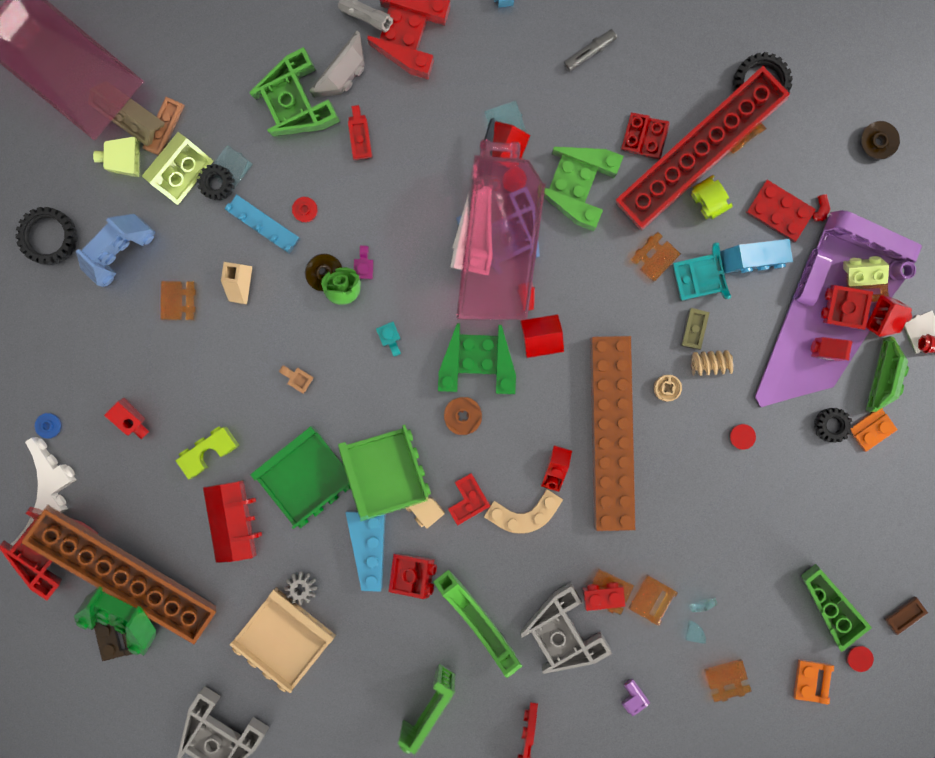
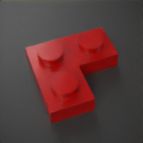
M472 473L455 482L464 498L448 508L457 526L490 507Z

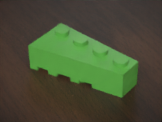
M817 564L801 575L836 646L841 652L872 628Z

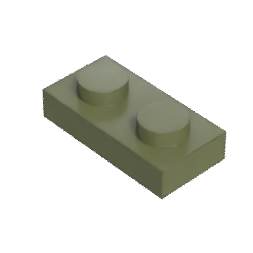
M694 308L689 309L681 346L701 350L710 312Z

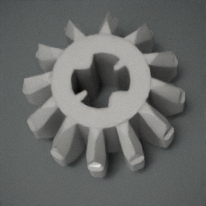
M302 571L299 572L298 576L295 573L292 574V580H286V583L290 586L284 587L285 591H290L286 597L290 598L293 596L294 598L291 601L293 604L297 599L299 605H302L304 600L306 603H309L311 601L310 597L314 598L316 596L313 591L317 590L318 587L312 586L316 580L312 579L309 581V573L304 578ZM300 584L303 585L302 587H305L303 592H299L300 589L297 590Z

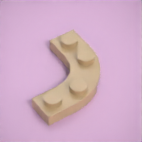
M546 489L537 505L526 513L512 512L496 501H493L484 517L506 531L529 533L543 527L552 518L563 499Z

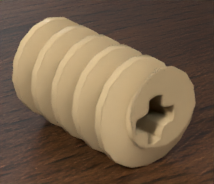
M724 350L723 354L721 351H716L715 354L713 351H709L708 354L703 351L700 353V356L697 352H693L691 358L692 374L694 376L695 371H698L699 376H702L703 370H705L706 374L710 375V371L713 370L714 374L717 375L718 369L721 370L722 374H725L726 369L729 370L730 374H733V357L728 350Z

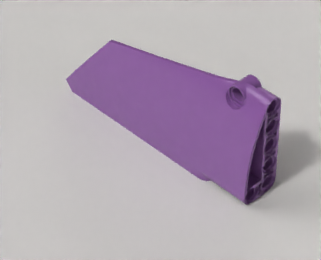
M844 210L830 212L817 248L811 252L755 394L759 406L764 407L833 388L870 330L867 328L863 330L824 323V319L821 318V311L823 307L827 306L828 300L825 299L826 289L830 288L831 285L873 291L868 315L869 320L880 295L892 298L905 279L914 277L916 274L914 263L917 261L922 245L854 213ZM872 256L881 257L889 265L888 283L876 285L849 286L848 274L843 269V261H850L851 258L864 260ZM819 337L853 341L850 357L847 361H828L811 357V344L815 338Z

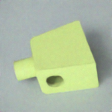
M135 137L105 141L104 151H94V162L103 163L104 169L108 172L139 177L140 141Z

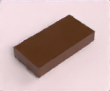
M914 596L885 617L884 620L894 634L899 635L928 614L919 599Z

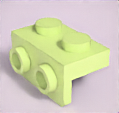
M872 256L864 260L851 258L850 261H843V269L848 274L849 286L888 283L889 265L881 257Z

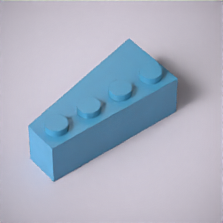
M347 510L345 513L361 591L381 592L383 588L386 514L360 521L357 510Z

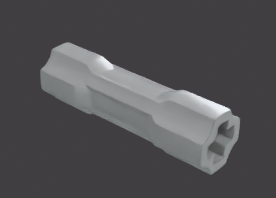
M340 0L338 2V9L341 12L363 20L383 32H387L393 23V18L389 14L369 7L358 0Z

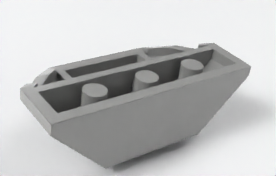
M356 30L347 44L309 91L313 97L341 95L344 90L348 91L355 76L361 75L365 64L360 32Z

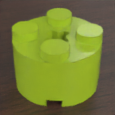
M714 175L693 186V191L690 194L696 204L699 202L702 206L700 211L706 220L709 218L713 220L733 207L732 203H727L726 200L729 199V196L719 180L714 182Z

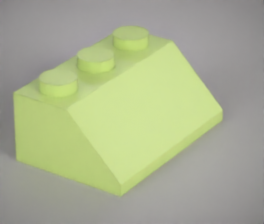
M177 132L142 177L178 205L195 185L197 179H200L198 174L203 173L201 169L203 167L207 168V165H211L213 160L186 137Z

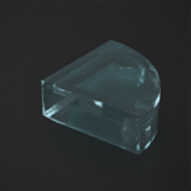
M710 598L695 602L689 606L691 612H703L715 607L717 601L716 598Z
M689 620L685 639L706 644V637L702 628L697 623Z

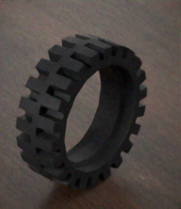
M768 52L763 54L756 53L754 56H749L738 67L734 75L733 91L735 92L744 83L745 75L750 68L763 64L770 66L777 72L781 85L790 93L793 80L792 76H790L791 70L790 68L787 69L788 64L786 62L783 63L780 56L778 58L775 57L776 54L768 55Z
M38 207L36 210H30L29 214L25 213L23 215L24 219H20L18 222L20 223V227L17 226L16 228L18 234H15L16 239H18L16 242L17 246L25 254L24 256L44 265L58 264L60 261L66 260V257L72 254L71 250L76 247L74 243L77 242V237H75L77 230L74 229L75 225L71 222V219L61 211L50 207ZM42 218L56 219L64 230L62 246L51 254L37 253L29 242V233L32 226Z

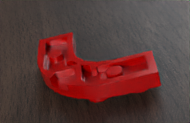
M530 702L528 710L525 709L523 721H526V727L523 726L521 734L524 743L522 753L518 754L517 758H531V747L534 743L537 719V703Z

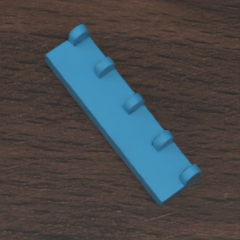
M237 194L231 203H228L225 207V210L289 254L300 239Z

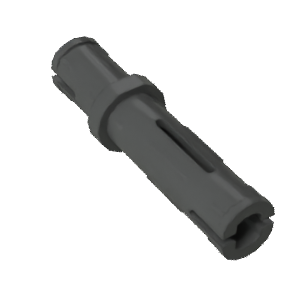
M610 29L599 38H594L593 42L564 61L565 67L568 71H571L597 52L601 53L604 47L617 39V35Z

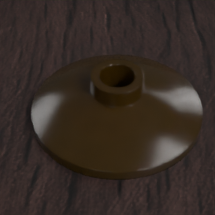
M876 121L868 125L863 131L861 144L866 154L870 157L886 159L898 150L900 136L892 124L885 121ZM876 139L881 141L880 145L875 142Z
M323 253L314 256L305 268L307 283L313 289L323 291L321 285L322 278L328 272L332 274L336 272L335 269L342 268L340 261L330 254ZM325 268V272L320 274L319 270Z

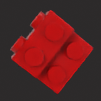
M831 285L825 292V299L828 301L827 306L823 307L821 311V318L824 319L823 322L866 330L873 291Z
M393 554L388 592L420 599L429 598L434 592V584L431 582L432 576L437 571V565L434 564L435 559Z

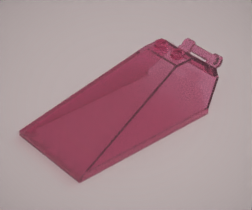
M6 0L1 5L0 64L95 141L144 81L47 0Z
M483 139L480 142L481 155H474L468 192L457 319H527L546 184L542 182L529 160L519 158L521 148L519 142L508 144L490 142V140ZM490 151H507L511 155L510 158L490 156Z

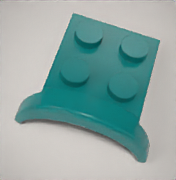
M718 242L712 244L711 255L672 264L681 301L719 292L724 299L731 298L723 271Z

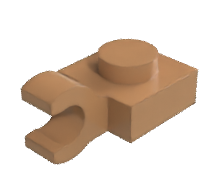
M282 366L279 370L281 374L290 379L287 384L303 394L314 379V377L300 368H297L294 372L288 367Z

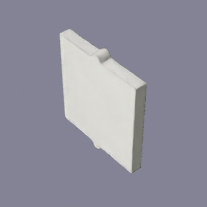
M933 311L922 315H915V318L906 322L904 326L915 354L921 352L918 348V341L922 335L930 334L935 336V315Z

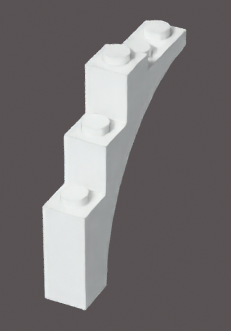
M32 437L25 443L33 456L37 470L38 490L34 508L44 510L49 505L62 513L68 508L65 505L66 500L58 492L76 481L75 473L66 464L58 466L57 459L47 451L45 441L41 438L39 439V437ZM33 518L29 519L25 529L20 533L16 540L11 543L12 546H14V544L26 531L29 525L33 522Z

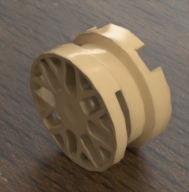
M663 375L655 381L654 393L660 400L665 402L673 401L681 395L682 384L677 377Z

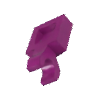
M360 245V259H354V270L360 279H373L374 260H368L369 247Z

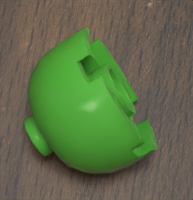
M351 268L335 269L336 272L332 274L328 272L322 278L321 285L324 294L334 304L345 305L353 302L359 296L361 290L360 278L356 271Z

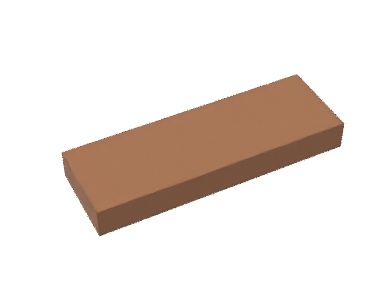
M165 97L157 114V118L163 121L165 125L155 131L152 144L148 146L143 145L142 148L157 156L163 151L184 108L182 103Z

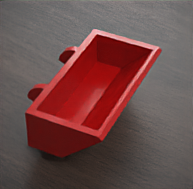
M244 480L203 487L216 563L254 558L257 555L254 538L262 536V532L253 533L251 521L255 520V516H250L248 504L256 502V498L247 499Z

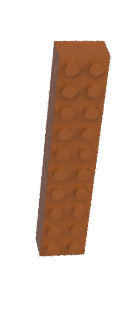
M631 336L591 337L594 529L596 531L635 530Z
M49 505L45 507L21 542L95 587H102L105 593L135 608L140 606L148 618L192 644L196 643L216 613V605Z

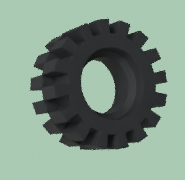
M213 164V166L207 165V168L203 167L201 169L203 173L198 174L200 179H197V183L200 185L197 187L205 197L213 200H222V198H228L227 194H232L230 190L235 187L232 185L235 179L232 178L233 174L227 168ZM215 175H219L222 178V185L219 189L214 190L210 187V179Z
M827 408L822 410V413H818V419L814 421L816 423L814 429H817L816 434L820 435L822 440L833 443L842 442L843 439L848 438V434L851 435L852 431H850V428H853V425L850 422H852V418L848 417L850 415L845 413V410ZM831 418H836L840 422V428L835 433L827 429V422Z

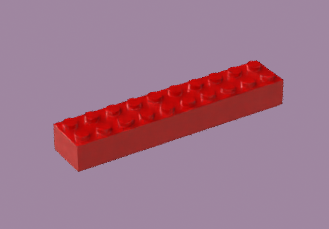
M762 66L616 199V204L642 231L788 99L790 93Z

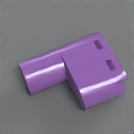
M629 679L624 683L623 686L630 696L622 702V705L629 714L635 716L647 707L650 701L633 679Z

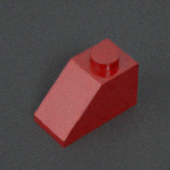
M826 337L815 338L811 344V357L828 361H847L850 357L853 341Z

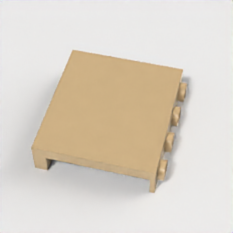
M276 587L231 642L230 646L233 647L232 650L237 655H243L248 659L249 665L254 668L258 667L263 671L264 677L274 680L280 690L291 693L336 635L296 602L293 604L291 602L292 599L287 598L286 594Z

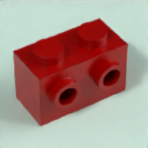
M608 582L604 586L589 584L587 587L582 588L586 611L626 607L624 588L618 582Z

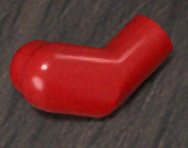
M827 194L818 196L820 208L817 212L813 213V219L816 222L824 221L831 210Z

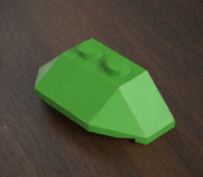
M894 337L883 338L865 410L867 412H877L899 399V396L903 393V380L909 370L907 366L908 359Z

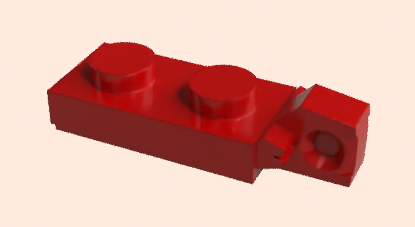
M359 105L351 106L353 117H348L353 160L373 158L366 115H361Z

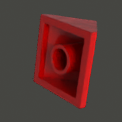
M495 121L492 162L507 168L511 166L518 167L531 135L514 125Z
M558 314L520 320L526 358L564 352L563 331Z

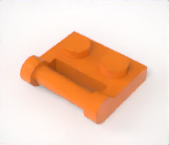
M798 659L793 698L830 704L828 696L834 665ZM820 669L824 670L821 695H816L818 672Z

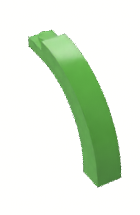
M450 570L433 581L442 596L471 627L506 678L522 667L515 652L498 628Z

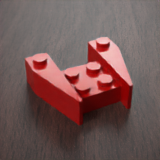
M380 0L381 7L388 9L387 14L393 18V23L387 32H381L379 39L368 36L369 45L409 74L429 80L434 64V56L418 51L427 21L445 26L450 11V0Z
M30 506L26 514L34 519L14 546L3 540L0 544V550L29 589L47 601L58 588L62 579L47 569L53 561L21 543L43 512L41 509ZM74 520L79 524L83 525L84 527L88 528L89 530L93 531L94 533L98 534V532L90 528L85 523L78 520Z

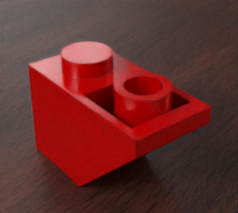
M553 446L541 487L560 491L569 469L572 455L571 450Z

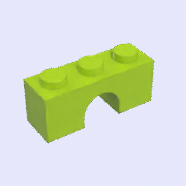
M219 426L210 432V437L199 439L194 443V448L191 450L187 448L178 454L180 457L175 461L188 480L209 468L204 461V453L208 449H213L220 457H224L240 446L227 427L221 428Z

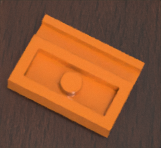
M883 408L877 412H871L855 423L853 428H850L854 438L863 451L866 452L898 430L889 416L885 414Z

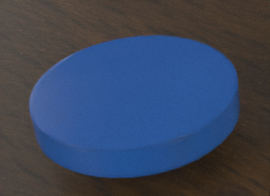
M52 413L42 414L35 421V431L42 438H54L61 430L60 419Z

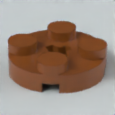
M459 397L453 399L446 406L444 420L448 429L453 433L467 435L476 431L480 426L482 412L478 403L473 399ZM459 411L462 413L464 411L468 412L466 415L468 417L467 421L464 419L462 421L459 420Z

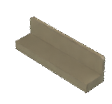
M109 82L91 88L89 105L137 138L144 145L152 144L155 131L165 125L163 121Z

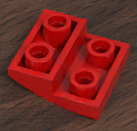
M631 112L621 149L640 156L660 160L670 122L650 118L649 115Z

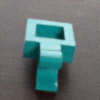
M392 321L376 328L383 347L389 345L394 357L400 355L401 352L396 341L401 340L394 322Z

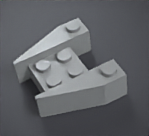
M571 582L556 590L521 629L522 638L530 633L533 634L549 661L542 665L543 674L595 664L612 654L611 648L601 632L583 641L566 612L582 603L579 594Z
M204 686L188 710L177 758H182L185 753L193 758H247L256 750L269 727L253 717L243 734H238L210 716L211 711L221 696Z

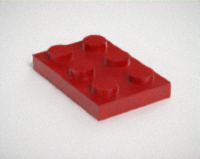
M766 180L746 211V214L795 243L816 209L771 181Z

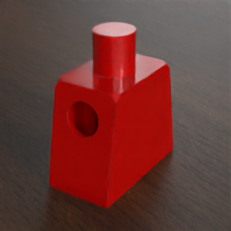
M880 295L866 328L879 337L900 333L906 322L912 319V308L898 299Z
M125 398L119 400L104 415L127 436L134 432L142 440L150 432L141 424L145 418ZM128 419H131L133 424H130Z

